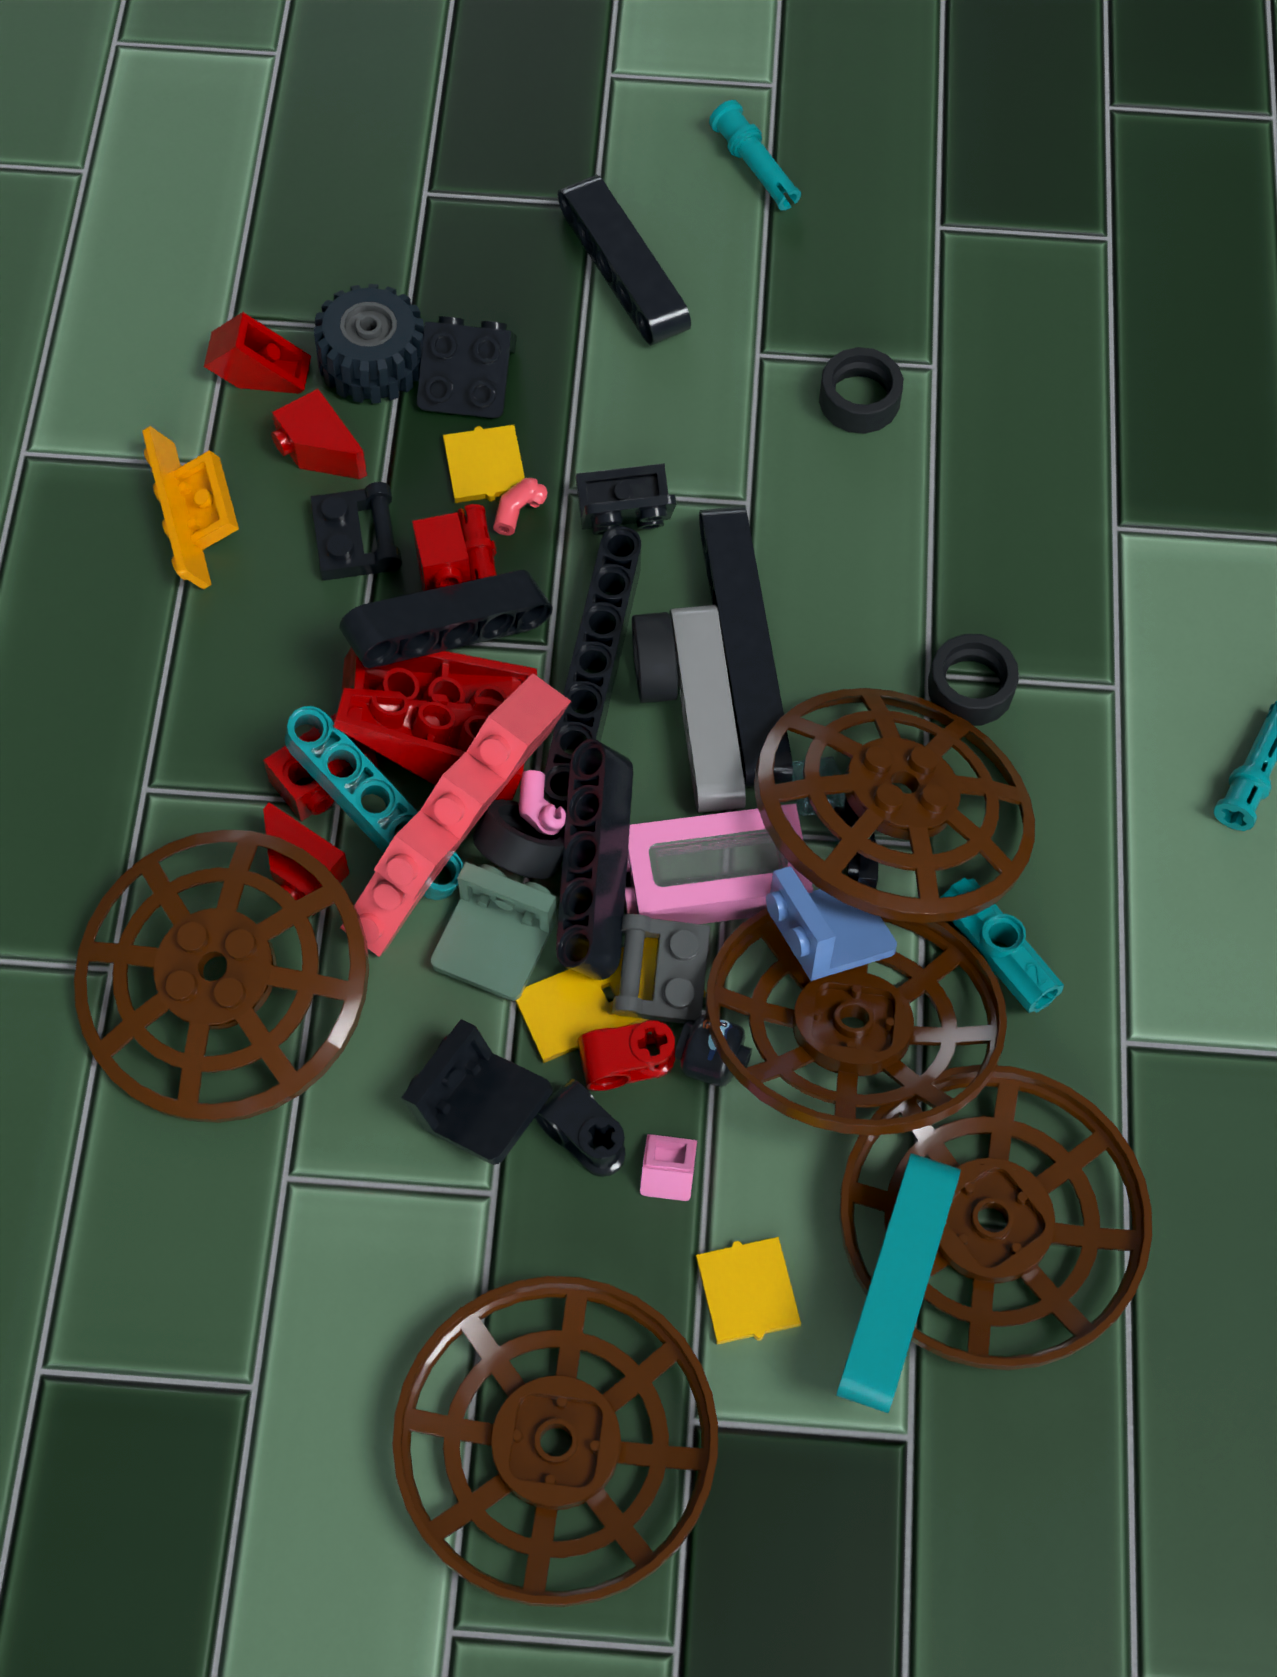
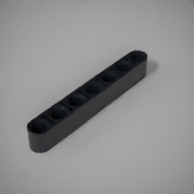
M745 506L700 510L701 542L712 605H717L744 785L745 788L754 787L756 763L767 735L784 715L748 514ZM787 731L782 736L775 754L773 771L775 785L793 781L792 756Z
M626 526L610 528L601 539L563 693L571 703L555 726L544 771V799L550 804L555 805L556 809L561 806L565 812H567L568 796L555 794L557 790L568 789L572 755L565 753V751L570 748H577L582 742L589 739H596L601 742L641 572V538L636 531ZM617 554H625V555H628V556H625V557H617V556H614V555H617ZM606 592H617V593H620V594H617V595H607V594H604V593H606ZM608 630L610 633L598 634L595 631ZM596 668L601 670V672L590 674L585 672V670ZM579 708H589L593 710L592 712L587 714H580L575 712V710Z

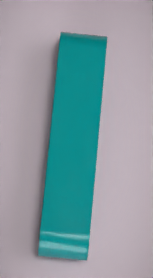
M313 706L298 708L289 717L284 739L288 751L384 853L394 838V833L401 830L418 813L417 810L345 733L333 727L334 721L324 711ZM304 724L312 725L319 731L320 738L314 742L302 741L297 737L295 729ZM337 759L345 760L353 768V774L344 778L336 777L328 769V764ZM369 794L378 795L385 802L386 810L381 813L368 812L362 806L361 798ZM454 852L444 866L451 874V882L444 885L433 882L424 894L426 898L443 900L451 896L457 888L458 876L463 868V862L456 852Z
M910 1153L836 1396L889 1413L961 1169Z

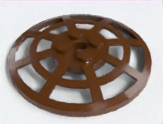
M872 688L841 689L817 695L797 704L778 720L768 733L756 763L754 787L757 807L764 827L778 850L800 874L816 887L844 904L869 914L897 921L918 923L954 921L971 916L994 905L1014 887L1029 862L1035 842V817L1030 796L1021 776L1008 757L988 736L967 720L950 713L942 706L922 698L892 690ZM863 702L868 710L845 715L832 721L826 727L801 718L817 709L845 703ZM886 705L917 712L946 725V727L943 729L935 723L917 716L889 711ZM874 722L880 738L862 745L840 732L855 725ZM895 723L916 727L935 737L926 746L912 740L903 739L900 737ZM789 730L813 739L804 759V779L775 785L773 773L775 754L785 732ZM965 737L978 747L998 768L1009 785L993 781L980 758L961 739ZM826 746L852 758L845 774L820 777V759ZM951 748L955 749L969 763L978 778L955 775L950 765L942 757ZM892 783L903 784L907 786L912 793H903V791L898 786ZM845 793L850 807L859 817L852 827L846 824L834 811L826 795ZM961 794L984 796L985 815L980 828L957 809ZM808 797L812 808L821 822L840 840L825 861L815 854L795 832L783 813L781 802ZM999 800L1017 804L1023 823L1021 842L1018 852L1012 861L991 840L999 819ZM949 825L967 840L965 844L953 850L933 854L929 837L939 834ZM877 830L894 838L909 840L912 854L886 848L872 842L869 838ZM857 852L886 866L915 871L918 898L879 891L851 879L843 874L842 871ZM978 853L1000 874L993 881L977 890L954 897L939 898L936 871L959 866L974 858Z
M218 830L197 833L170 842L143 857L120 876L98 904L84 932L78 950L74 975L75 1007L81 1031L94 1059L114 1083L137 1101L163 1114L188 1121L220 1123L248 1119L277 1109L304 1093L325 1075L343 1053L358 1025L366 1000L369 977L367 940L360 916L346 890L326 866L304 849L279 837L254 831ZM217 842L237 843L229 868L217 867L198 870L180 876L170 882L159 862L175 853L199 845ZM261 846L272 849L295 860L313 874L323 887L296 901L289 892L276 882L258 873L249 871L257 847ZM143 875L153 894L132 915L121 935L119 943L95 942L99 928L113 904L131 883ZM224 882L216 908L204 909L191 914L178 895L186 889L201 884ZM244 885L267 894L283 908L258 924L242 913L237 912ZM332 904L336 905L341 915L348 938L350 958L348 981L318 974V944L308 917ZM162 906L174 926L165 935L159 948L134 945L135 939L144 923L157 908ZM292 926H295L301 944L302 971L278 967L275 952L270 942L271 939ZM214 957L226 958L227 970L225 974L215 981L205 980L203 974L205 964ZM89 962L114 964L112 972L113 993L118 1012L123 1021L103 1039H100L94 1027L88 1005L87 972ZM128 965L154 968V981L158 993L136 1010L132 1005L128 990ZM273 987L297 991L295 999L285 1016L269 1032L256 1012L266 1002ZM318 995L344 1001L340 1015L325 1042L312 1058L296 1071L279 1046L299 1026L311 1005L313 996ZM170 1010L189 1024L185 1051L180 1052L163 1044L150 1034L146 1028ZM239 1024L252 1043L244 1049L229 1054L205 1056L210 1029H224ZM135 1038L154 1057L173 1067L182 1069L178 1100L162 1096L139 1084L122 1070L112 1057ZM262 1058L279 1082V1084L265 1092L241 1100L215 1104L199 1103L202 1072L215 1073L235 1070Z
M767 908L743 922L725 940L715 957L707 982L706 1019L711 1039L722 1061L738 1082L760 1101L785 1116L810 1126L843 1134L875 1136L905 1133L933 1125L957 1113L976 1098L992 1078L1001 1058L1007 1029L1005 1000L998 980L980 952L967 938L946 922L918 923L881 917L884 922L910 930L934 943L944 951L924 969L916 962L897 952L891 957L875 961L909 978L908 981L898 988L881 977L867 973L868 964L810 981L771 918ZM762 938L778 961L772 964L761 976L753 991L752 998L723 988L726 977L736 960L750 945ZM957 966H960L966 972L980 994L987 1014L988 1025L957 1027V1018L952 1003L938 983ZM787 974L790 975L802 990L797 998L795 1009L766 1003L773 988ZM925 993L937 1011L941 1027L914 1026V1017L910 1003ZM720 1006L749 1016V1026L753 1042L765 1062L747 1068L743 1066L730 1049L720 1029ZM847 1017H854L861 1020L865 1026L851 1028L846 1026L841 1020ZM764 1021L793 1028L794 1037L799 1047L778 1056L767 1037ZM987 1044L985 1058L977 1075L960 1094L952 1098L933 1086L942 1072L948 1068L956 1046ZM909 1045L940 1046L934 1062L920 1076L900 1061L906 1054ZM815 1062L824 1069L838 1073L836 1091L813 1084L794 1071ZM884 1072L901 1086L898 1089L884 1093L857 1094L858 1076H869ZM780 1077L787 1084L806 1095L835 1104V1115L817 1112L792 1102L763 1083ZM914 1096L933 1108L906 1117L879 1120L856 1119V1107L888 1106L906 1101Z
M981 1064L944 1070L933 1086L943 1092L967 1088L977 1075ZM997 1065L992 1078L985 1085L998 1087L994 1116L963 1118L944 1124L935 1130L932 1125L912 1130L911 1132L917 1142L910 1147L898 1163L887 1191L858 1183L861 1168L873 1144L880 1137V1135H859L849 1155L840 1189L839 1220L846 1255L856 1280L867 1295L872 1278L867 1271L858 1247L854 1222L855 1204L884 1212L886 1232L910 1153L922 1157L928 1156L931 1160L961 1169L930 1278L947 1266H951L958 1273L972 1279L971 1307L946 1297L931 1286L929 1282L923 1299L939 1311L969 1323L967 1351L950 1347L924 1334L916 1327L914 1328L911 1341L946 1360L983 1369L1016 1370L1040 1367L1067 1358L1093 1343L1117 1321L1136 1294L1147 1268L1152 1242V1208L1146 1180L1133 1150L1118 1128L1095 1104L1069 1086L1043 1074L1013 1066ZM1018 1091L1036 1095L1059 1106L1079 1120L1092 1135L1068 1152L1061 1144L1044 1132L1025 1123L1014 1121ZM914 1096L906 1101L881 1106L870 1120L898 1118L900 1115L901 1117H906L923 1112L918 1105L921 1100ZM991 1134L988 1158L975 1159L961 1165L957 1163L944 1144L966 1135ZM1011 1138L1018 1139L1037 1148L1048 1156L1054 1164L1035 1177L1022 1166L1010 1162ZM1104 1151L1108 1152L1116 1164L1125 1185L1132 1214V1230L1100 1228V1215L1096 1196L1088 1177L1082 1169ZM1067 1180L1073 1186L1079 1200L1083 1226L1055 1223V1212L1049 1194ZM987 1208L999 1211L1005 1218V1228L999 1232L985 1230L978 1221V1213ZM1051 1244L1081 1247L1080 1255L1073 1271L1066 1281L1057 1288L1038 1264L1045 1256ZM1098 1249L1130 1251L1128 1266L1116 1294L1103 1312L1090 1323L1069 1300L1077 1293L1089 1276ZM1021 1278L1040 1300L1036 1304L1018 1310L992 1311L995 1283H1005ZM1052 1313L1073 1335L1059 1345L1034 1353L1011 1356L989 1355L991 1327L1024 1325L1042 1319Z
M544 1276L515 1281L490 1290L462 1306L436 1329L417 1354L403 1382L395 1411L392 1447L396 1479L406 1510L423 1540L447 1567L471 1585L498 1598L529 1606L569 1607L597 1602L628 1590L656 1572L680 1548L696 1525L710 1494L718 1458V1421L713 1394L702 1365L685 1338L661 1313L637 1296L610 1284L581 1277ZM548 1297L566 1298L562 1330L529 1333L498 1346L481 1321L497 1310L523 1301ZM587 1301L606 1305L630 1316L651 1331L663 1345L638 1365L630 1356L615 1345L596 1336L583 1333ZM464 1333L482 1360L472 1368L460 1384L451 1402L448 1416L416 1409L420 1392L433 1366L449 1345ZM559 1348L556 1376L541 1377L525 1384L510 1363V1360L534 1350ZM580 1352H588L607 1361L621 1371L625 1377L602 1395L590 1384L577 1379ZM676 1362L684 1372L697 1404L701 1427V1448L669 1446L666 1414L658 1392L652 1383ZM492 1374L508 1396L501 1406L494 1424L464 1419L474 1394ZM638 1394L643 1400L650 1419L653 1437L652 1444L621 1441L619 1423L615 1413ZM554 1428L565 1430L572 1439L570 1449L561 1456L548 1455L540 1445L543 1435ZM412 1432L444 1438L443 1451L446 1472L458 1503L433 1520L430 1519L423 1507L414 1480L410 1450ZM460 1441L492 1446L493 1459L498 1475L474 1492L469 1488L462 1469ZM617 1464L649 1467L648 1475L641 1491L630 1507L622 1513L604 1490V1487L612 1478ZM665 1469L698 1471L693 1493L682 1517L666 1540L652 1551L633 1526L643 1517L653 1503L662 1484ZM511 1492L522 1501L535 1506L536 1511L531 1538L524 1537L505 1528L493 1519L486 1510ZM587 1503L604 1525V1528L600 1531L579 1539L553 1541L558 1510L569 1509ZM473 1521L482 1532L497 1543L518 1553L528 1555L523 1587L505 1583L478 1570L457 1554L445 1538ZM616 1541L635 1565L620 1576L594 1586L566 1591L545 1590L550 1558L563 1559L585 1555Z

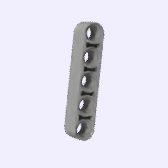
M717 605L670 609L676 652L678 687L697 813L744 809L746 803L744 777Z

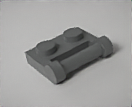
M640 914L623 915L621 930L625 933L620 988L619 995L613 997L612 1013L633 1018L686 1024L687 1021L694 1023L702 1015L710 926L652 919ZM645 937L658 938L652 1001L638 998Z

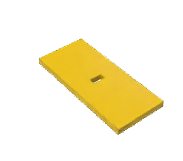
M647 937L644 939L638 996L642 1000L652 1001L658 938ZM624 947L621 948L619 966L615 973L607 979L594 980L568 969L526 986L521 997L515 1000L543 1063L579 1049L577 1040L587 1032L603 1028H618L649 1020L619 1016L612 1013L613 1001L608 1003L602 990L610 986L614 996L619 995Z

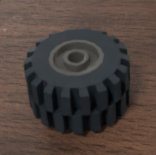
M369 284L368 288H360V285L350 287L349 292L345 293L340 290L335 293L334 301L326 300L322 304V312L317 313L315 317L314 336L318 369L320 375L324 376V381L329 388L336 387L337 394L343 398L351 395L354 402L362 403L364 399H371L373 404L381 403V398L388 397L390 401L399 398V391L402 390L407 393L413 388V381H419L424 324L420 316V310L417 305H411V299L405 294L397 296L396 289L388 286L383 290L378 288V284Z

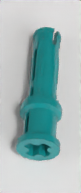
M736 100L722 103L711 114L709 118L710 127L713 131L720 132L728 142L727 148L731 155L743 158L776 202L777 207L780 210L790 209L792 206L783 194L787 193L796 204L801 197V191L795 187L766 147L761 143V130L755 124H749L742 114L743 108L741 104Z
M1277 701L1270 705L1269 712L1243 766H1239L1231 772L1228 781L1230 787L1225 798L1220 799L1214 807L1215 817L1229 828L1240 831L1253 828L1257 820L1255 811L1260 801L1265 799L1271 791L1272 785L1269 777L1277 762Z

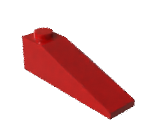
M351 647L344 658L342 693L344 688L398 691L406 696L407 699L429 700L431 694L447 695L448 702L472 703L473 697H487L504 702L532 673L537 676V668L448 651L375 668H367L363 666Z
M344 688L333 727L436 785L441 776L467 751L488 716L503 702L487 697H473L472 703L448 702L447 695L431 694L429 700L407 699L406 696L398 691ZM524 764L495 800H513L523 775Z

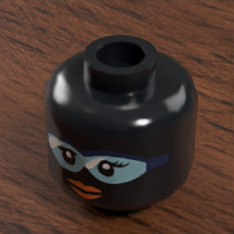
M706 1014L698 1017L694 1023L687 1021L681 1032L674 1056L675 1059L681 1061L683 1074L716 1087L726 1086L734 1075L722 1061L711 1039ZM720 1019V1029L730 1049L743 1066L747 1068L752 1048L744 1046L746 1037L743 1027Z

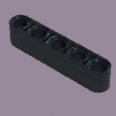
M594 175L558 190V202L566 221L647 344L652 346L691 329V318L684 300L599 175Z
M517 570L363 604L349 611L342 618L339 628L363 666L375 668L530 631L542 625L551 615L553 608L530 573L526 570Z
M589 739L582 742L575 749L570 762L556 954L563 966L594 980H604L615 973L621 958L623 932L621 924L625 903L633 764L628 757L596 739Z

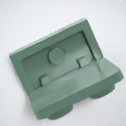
M465 862L458 876L460 900L431 956L432 968L437 972L511 1001L517 1000L521 997L556 924V896L551 895L550 891L540 884L534 882L522 884L509 879L501 870L491 865L482 864L479 867Z

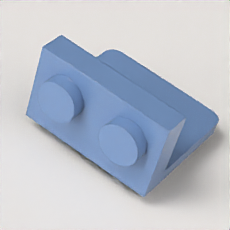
M791 866L773 871L770 893L766 896L767 911L810 981L885 959L895 954L897 941L880 916L872 915L844 904L821 889L808 893Z

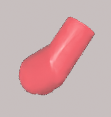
M524 478L500 497L493 524L494 531L505 536L513 535L520 509L527 503L534 508L543 504L547 498V488L542 484H538V480L535 478Z

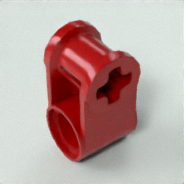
M657 1020L618 1028L597 1029L581 1035L577 1040L586 1086L591 1091H606L629 1083L660 1078L672 1070L676 1061L674 1057V1034L665 1023ZM656 1043L660 1054L650 1056L646 1045Z

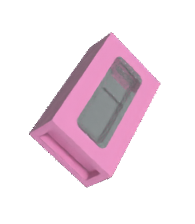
M796 803L781 805L783 813L791 826L803 840ZM758 808L630 825L627 872H629L631 887L625 888L626 914H640L652 919L693 924L751 918L759 911L767 908L766 896L770 893L773 871L789 866L793 868L808 893H813L812 883L800 874L778 850L764 827Z

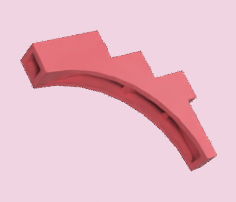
M532 673L488 716L467 751L441 776L421 810L394 836L375 866L374 875L354 906L360 916L367 940V948L378 957L389 947L420 899L471 829L522 765L550 735L571 703L568 698ZM342 924V926L340 927V929H342L344 932H346V931H345V928H344V924Z

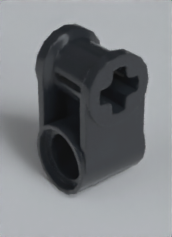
M570 1079L546 1101L535 1116V1119L546 1134L557 1144L563 1146L588 1172L601 1177L613 1175L623 1166L626 1157L623 1128L618 1121L597 1103L592 1094L575 1079ZM598 1143L600 1146L594 1150L593 1145ZM611 1143V1149L607 1150L604 1146Z

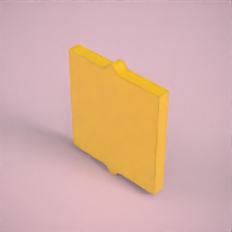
M514 425L487 429L477 426L474 428V431L443 435L455 503L487 499L492 502L495 500V497L502 496L525 478Z
M779 1237L743 1245L740 1241H734L732 1247L696 1255L717 1345L754 1337L760 1341L764 1338V1334L801 1326Z

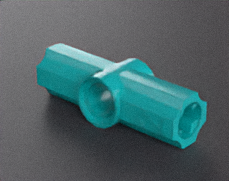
M963 878L951 885L950 889L940 898L977 890L981 886L974 878ZM994 904L977 914L952 921L963 936L985 958L994 975L999 977L1028 1013L1041 1011L1062 993L1064 984L1026 941L1025 927L1016 917L1003 914L998 906ZM992 942H1001L1008 947H999Z

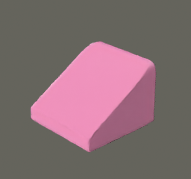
M647 1134L640 1186L641 1195L688 1201L691 1198L697 1140Z

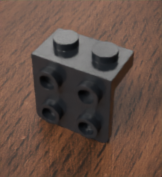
M439 316L438 323L425 321L417 395L418 407L424 411L494 419L500 418L504 413L510 353H515L517 336L512 331L507 330V324L500 322L481 321V327L464 326V319Z
M665 463L577 473L575 476L582 530L593 529L594 535H604L610 528L637 523V529L639 530L664 526V520L671 518L677 505L676 496L668 494Z
M461 1019L451 1033L441 1041L438 1050L422 1071L411 1080L408 1089L401 1099L423 1130L489 1164L496 1165L505 1159L549 1099L553 1088L546 1078L492 1053L477 1027Z

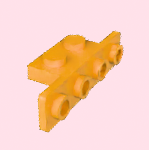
M149 426L142 430L146 445L144 455L152 468L155 480L153 491L161 504L164 515L162 526L167 537L170 539L174 554L171 559L173 568L180 578L189 580L204 590L211 586L212 583L203 550L239 530L220 457L209 450L181 466L174 442Z

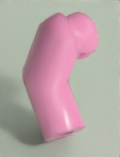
M536 770L524 771L520 785V816L541 834L555 835L559 833L566 824V812L561 806L556 809L555 805L550 804L544 799L545 774Z

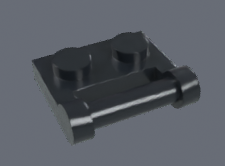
M375 482L367 485L365 489L310 496L323 581L390 572L402 565L400 549L395 546L389 510L392 494L391 488L387 483ZM371 510L377 549L372 553L364 554L358 511Z

